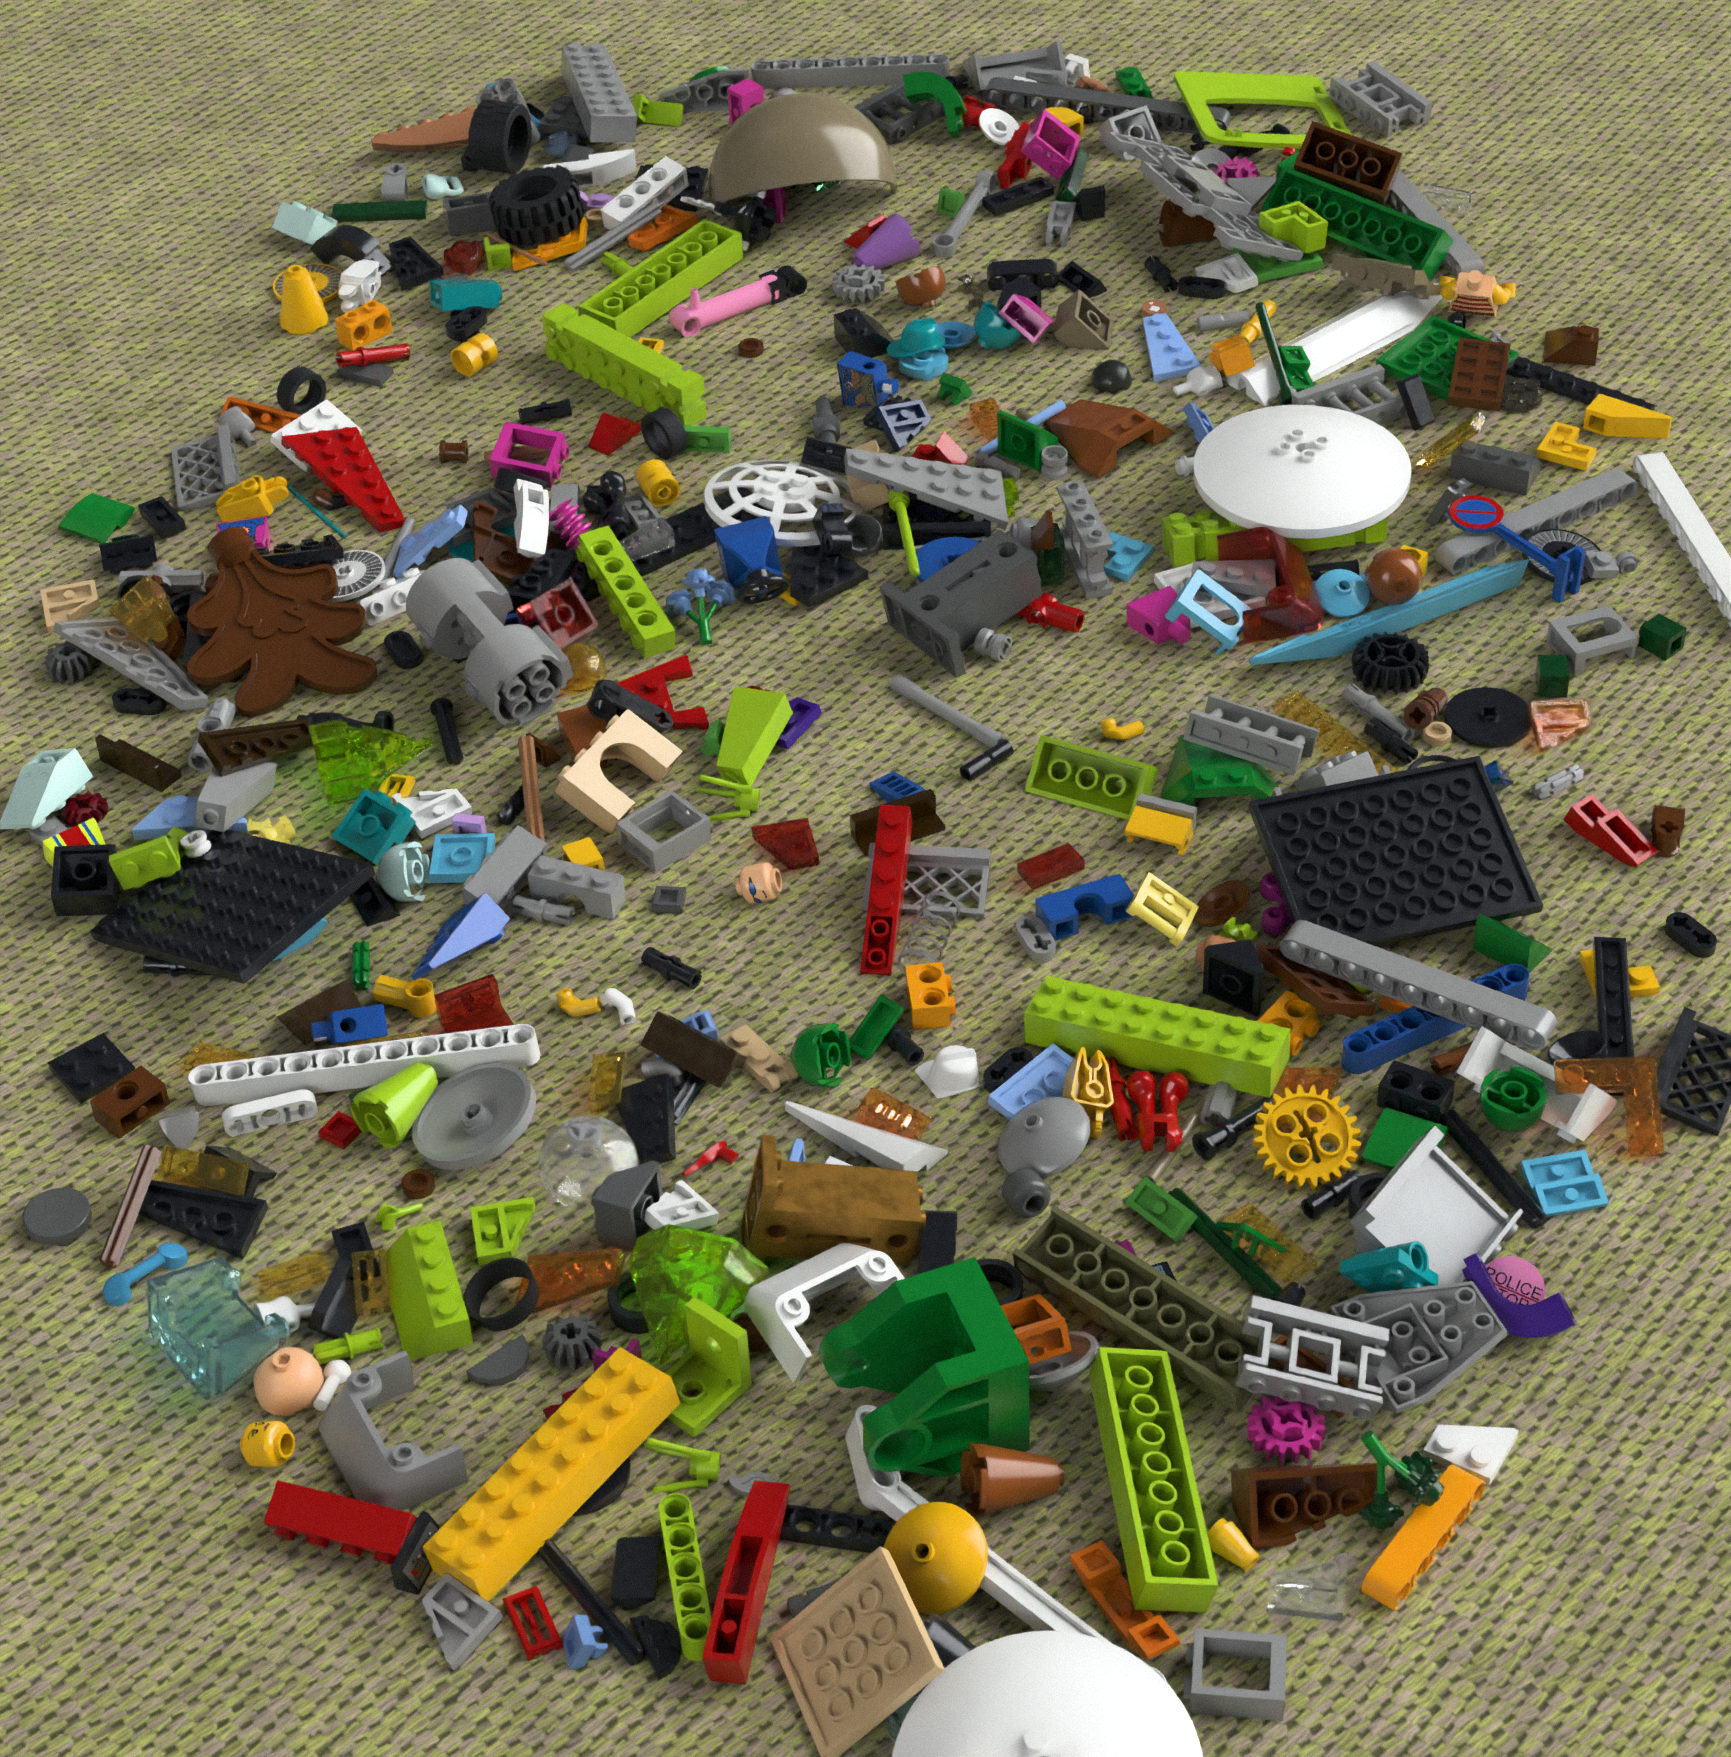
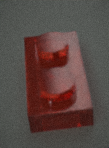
M1070 843L1017 863V873L1032 890L1085 869V860Z

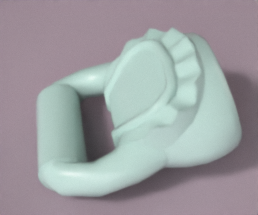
M425 174L423 176V191L431 199L437 200L445 196H458L464 193V188L458 177L438 176L435 174ZM447 182L451 183L453 189H449Z

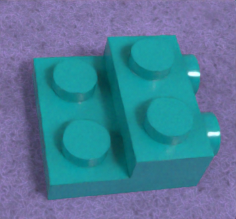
M364 788L331 837L373 864L379 865L384 853L390 849L393 843L401 844L416 821L410 817L413 812L403 804L398 802L394 806L390 804L392 799L381 791L377 790L374 794Z

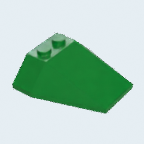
M1180 735L1161 798L1190 806L1195 805V798L1250 795L1251 801L1271 797L1273 789L1279 786L1263 765L1184 740V735Z

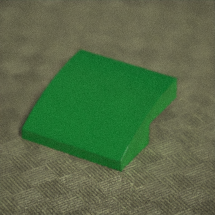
M91 493L80 500L66 514L58 526L65 532L102 543L108 540L115 528L121 529L126 525L135 509L130 505Z
M1385 1107L1365 1147L1362 1161L1392 1170L1413 1143L1433 1126H1436L1444 1134L1443 1138L1436 1145L1441 1150L1449 1129L1447 1126Z

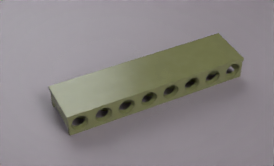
M1054 1206L1050 1210L1051 1215L1026 1244L1020 1250L1016 1248L1013 1252L1014 1267L1019 1270L1020 1274L1136 1349L1167 1351L1172 1372L1238 1413L1254 1394L1245 1388L1235 1385V1380L1239 1373L1238 1363L1244 1354L1257 1357L1259 1337L1242 1333L1243 1325L1240 1320ZM1269 1357L1267 1368L1274 1370L1279 1364V1360Z

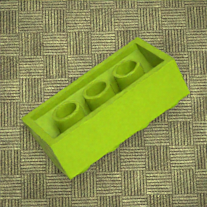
M1040 735L1024 791L1129 820L1137 804L1139 794L1151 795L1159 768L1143 762Z
M441 1220L407 1228L379 1258L403 1351L406 1350L409 1360L474 1344L468 1313Z

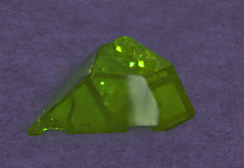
M341 720L308 725L327 808L355 802L364 788L370 791L434 744L433 739L422 737L421 741L407 738V734L366 725H363L362 729L350 727L346 721Z
M667 1224L638 1237L627 1267L636 1289V1295L650 1337L656 1349L659 1364L661 1365L669 1360L671 1353L684 1344L687 1347L689 1346L685 1311L686 1303L695 1296L729 1319L731 1312L744 1304L750 1288L766 1280L769 1272L768 1266L733 1238Z

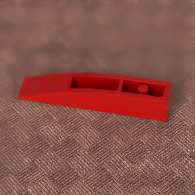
M880 805L860 967L861 974L891 975L904 900L913 824L910 806Z
M755 1480L753 1482L727 1556L702 1657L709 1681L745 1685L747 1683L790 1493V1484Z

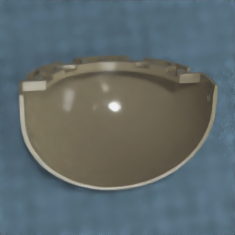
M795 93L778 96L759 103L735 120L722 136L715 150L708 186L710 203L715 205L716 201L724 204L736 198L766 190L829 181L867 180L885 182L890 184L891 193L893 194L897 190V179L892 155L885 139L877 127L864 114L851 105L829 96Z

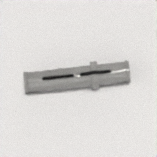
M1354 683L1348 684L1344 688L1342 698L1355 706L1360 715L1363 717L1367 716L1370 719H1378L1389 730H1395L1401 734L1402 740L1409 741L1414 737L1415 730L1383 707L1374 695L1366 694Z

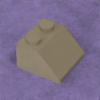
M1079 289L1058 306L1053 334L1060 343H1064L1068 348L1109 349L1114 320Z

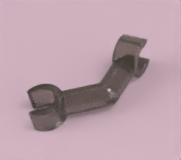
M967 274L957 278L963 283V285L957 288L974 295V298L968 302V312L970 313L972 308H980L984 303V290L975 285Z

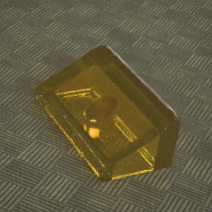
M625 1052L593 1054L588 1103L592 1115H598L621 1102Z

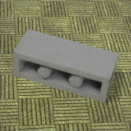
M519 825L511 833L507 832L500 840L498 849L493 854L489 853L484 858L480 870L475 875L471 874L465 880L462 886L464 904L467 905L483 893H486L504 910L527 883L528 873L540 855L547 857V843Z

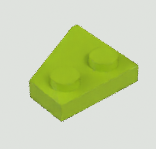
M534 1197L470 1207L479 1266L487 1265L502 1258H514L536 1210Z

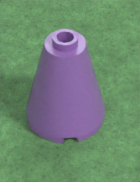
M893 214L852 254L853 260H851V263L857 267L865 264V267L874 266V270L883 269L914 259L920 254V245L917 238L912 239L910 232L913 230L907 221L899 214Z

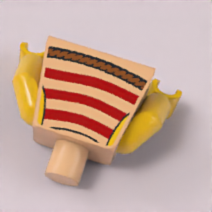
M1473 270L1469 273L1460 272L1456 280L1455 278L1440 275L1438 284L1441 286V297L1445 300H1450L1448 312H1465V314L1496 317L1498 305H1504L1511 297H1515L1516 283H1501L1500 287L1497 285L1494 276L1482 274L1478 270Z

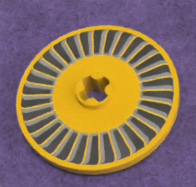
M322 263L300 265L308 270L323 303L339 296L341 270ZM284 271L273 282V292L279 301H281Z

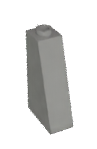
M263 762L222 777L213 765L197 800L194 827L225 832L273 792L277 763Z

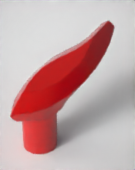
M726 1141L716 1142L709 1146L681 1174L683 1177L692 1174L702 1167L715 1162L718 1158L733 1164L739 1154L727 1148Z

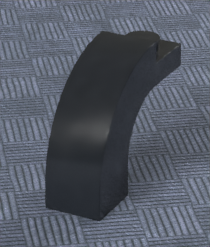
M339 225L332 228L310 248L324 264H330L340 255L347 256L355 262L360 260L379 262L378 272H381V277L394 266L377 249L380 242L363 229L352 225Z

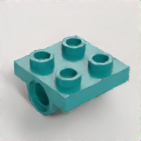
M1419 1241L1356 1253L1350 1259L1341 1260L1340 1274L1369 1293L1438 1285L1439 1275L1429 1269L1427 1251Z

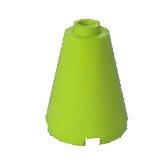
M416 1062L362 1091L352 1099L354 1102L350 1105L354 1121L364 1134L370 1131L380 1137L376 1140L379 1144L387 1148H395L404 1140L438 1086L437 1073L430 1065Z

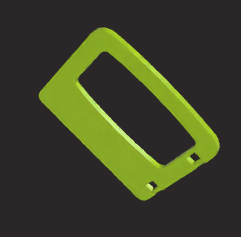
M1177 71L1174 73L1173 80L1201 136L1211 143L1240 147L1279 149L1291 147L1293 149H1301L1306 134L1242 132L1240 128H1237L1236 132L1231 131L1230 128L1224 131L1218 127L1207 104H1271L1311 107L1318 111L1327 127L1352 135L1350 130L1347 129L1345 121L1333 100L1327 94L1324 84L1318 77L1310 75Z

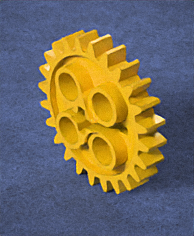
M1298 1085L1296 1094H1292L1290 1089L1286 1087L1283 1092V1099L1274 1093L1271 1099L1272 1104L1268 1102L1263 1103L1262 1110L1264 1113H1257L1255 1121L1259 1124L1253 1126L1252 1133L1258 1137L1253 1139L1252 1146L1261 1148L1256 1153V1159L1266 1158L1262 1169L1264 1171L1271 1168L1275 1170L1272 1177L1273 1180L1278 1179L1282 1175L1285 1177L1284 1186L1286 1187L1293 1180L1297 1182L1298 1190L1302 1189L1304 1183H1308L1311 1189L1315 1190L1317 1182L1320 1181L1321 1184L1330 1181V1177L1336 1180L1342 1176L1340 1171L1346 1173L1351 1169L1349 1162H1356L1358 1155L1354 1151L1359 1150L1361 1142L1355 1140L1359 1137L1361 1129L1351 1128L1355 1125L1357 1117L1346 1116L1350 1106L1345 1105L1340 1108L1338 1106L1339 1095L1330 1100L1327 1098L1328 1089H1325L1321 1095L1316 1094L1315 1085L1311 1086L1309 1093H1304L1303 1087ZM1294 1112H1297L1299 1114L1301 1119L1300 1122L1297 1119V1117L1293 1114ZM1317 1113L1322 1117L1323 1121L1313 1122L1307 1117V1114ZM1287 1124L1291 1127L1292 1132L1282 1133L1278 1130L1277 1125ZM1303 1131L1305 1137L1300 1138ZM1312 1137V1141L1310 1144L1307 1138ZM1329 1142L1335 1146L1336 1151L1327 1152L1320 1144ZM1299 1153L1304 1156L1306 1161L1303 1163L1294 1162L1290 1158V1154ZM1313 1154L1316 1157V1159L1320 1161V1163L1317 1164L1314 1162L1312 1158Z

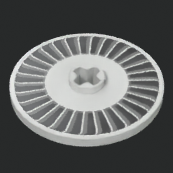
M367 550L343 552L344 558L336 559V562L328 564L335 569L338 579V590L329 601L342 602L351 600L374 589L382 581L386 572L383 559L378 554Z

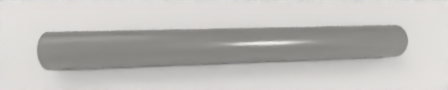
M406 518L384 560L386 572L382 581L388 578L397 561L401 547L400 542L411 533L415 526L413 518Z

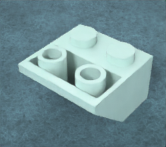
M282 201L272 228L313 245L319 238L337 226V220L326 215L323 217L322 212L313 208H307L306 210V206L293 201L291 205Z

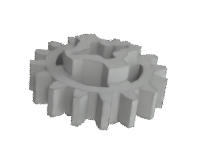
M852 264L850 267H843V271H836V275L832 276L833 292H836V297L843 296V301L852 299V302L855 303L856 300L865 302L866 298L874 300V295L881 296V291H885V275L881 274L880 269L874 270V266L865 267V264H862L860 267H857L855 264Z

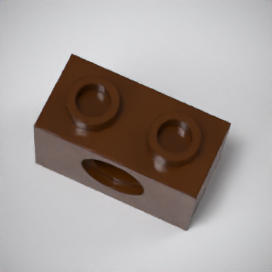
M142 1066L125 1075L122 1079L90 1100L95 1121L118 1139L170 1104L165 1083Z

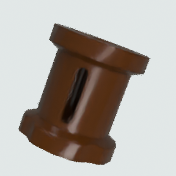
M440 440L439 457L441 463L446 461H462V463H467L469 455L467 440H462L461 443H446L445 440Z

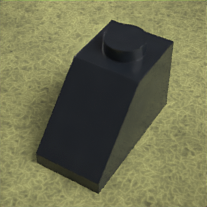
M1025 276L1004 284L998 300L999 312L1013 294L1026 297L1041 308V289ZM1018 305V306L1016 307V309L1014 310V312L1019 309L1020 305Z

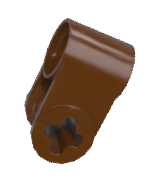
M1654 805L1651 832L1652 845L1658 850L1656 855L1670 858L1678 854L1680 836L1684 827L1685 808Z

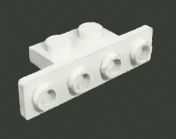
M418 567L411 568L403 572L404 577L395 580L392 577L379 582L380 587L372 590V595L358 601V604L362 605L365 609L366 624L371 626L406 611L408 593L417 578L426 570H419Z

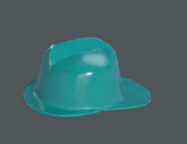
M923 318L907 323L902 330L901 338L889 344L886 350L890 357L906 358L925 351L938 349L944 346L946 340L944 336L938 334L934 318Z

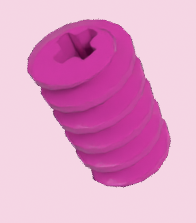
M570 498L550 512L549 522L556 521L553 526L555 530L563 529L560 533V538H569L566 546L567 548L575 547L573 552L576 553V547L579 546L578 534L588 532L587 530L592 523L582 524L581 521L586 515L585 513L575 514L579 505L570 506L569 503L573 499Z

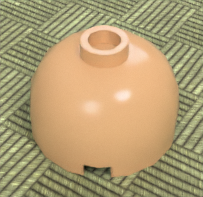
M298 1347L275 1349L268 1353L256 1368L253 1377L255 1396L263 1410L274 1415L291 1416L305 1408L308 1410L313 1407V1402L324 1384L322 1369L312 1354Z

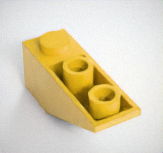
M1599 393L1585 410L1583 429L1611 437L1667 439L1670 433L1672 417Z

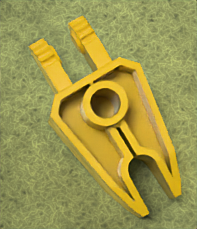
M255 475L227 489L215 502L218 507L216 511L222 522L270 516L274 511V504L287 499L289 495L287 481L285 477L279 475L265 481L261 476Z
M1082 1047L1072 1059L1067 1070L1062 1097L1072 1099L1083 1107L1090 1120V1137L1099 1138L1101 1136L1103 1114L1114 1103L1109 1065L1100 1050H1097L1090 1058V1065H1088L1086 1051Z

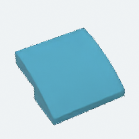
M1586 1149L1521 1161L1519 1168L1534 1201L1547 1217L1608 1206L1609 1202L1599 1173L1594 1174Z

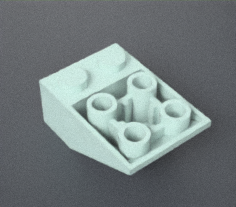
M76 748L41 751L22 767L1 817L0 829H36L46 822L45 817L51 812H56L66 805L65 800L71 795H76L85 789V783L93 775Z

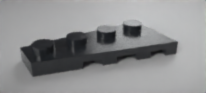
M332 534L323 536L324 541L320 542L314 541L312 538L302 539L301 544L298 546L287 542L276 544L273 547L274 550L270 551L267 547H257L258 553L266 561L281 568L286 564H293L298 567L307 566L310 562L314 561L330 564L336 562V559L344 558L343 547Z

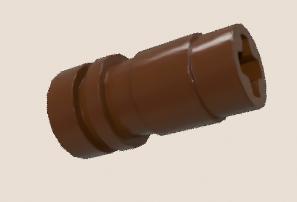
M1440 688L1422 691L1406 706L1404 710L1406 723L1413 729L1426 728L1446 706L1448 701L1447 694Z

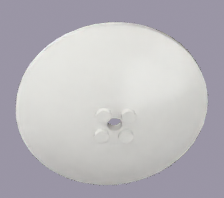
M1033 1631L1005 1636L972 1649L953 1661L945 1668V1671L923 1689L911 1706L901 1725L892 1753V1757H1203L1199 1738L1184 1705L1172 1688L1156 1671L1141 1659L1114 1644L1088 1635L1066 1631Z

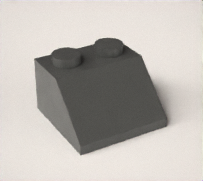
M650 1161L609 1174L602 1185L595 1188L591 1198V1205L594 1206V1227L597 1229L599 1242L636 1252L650 1229V1226L644 1221L646 1209L653 1203L658 1202L662 1196L659 1162Z

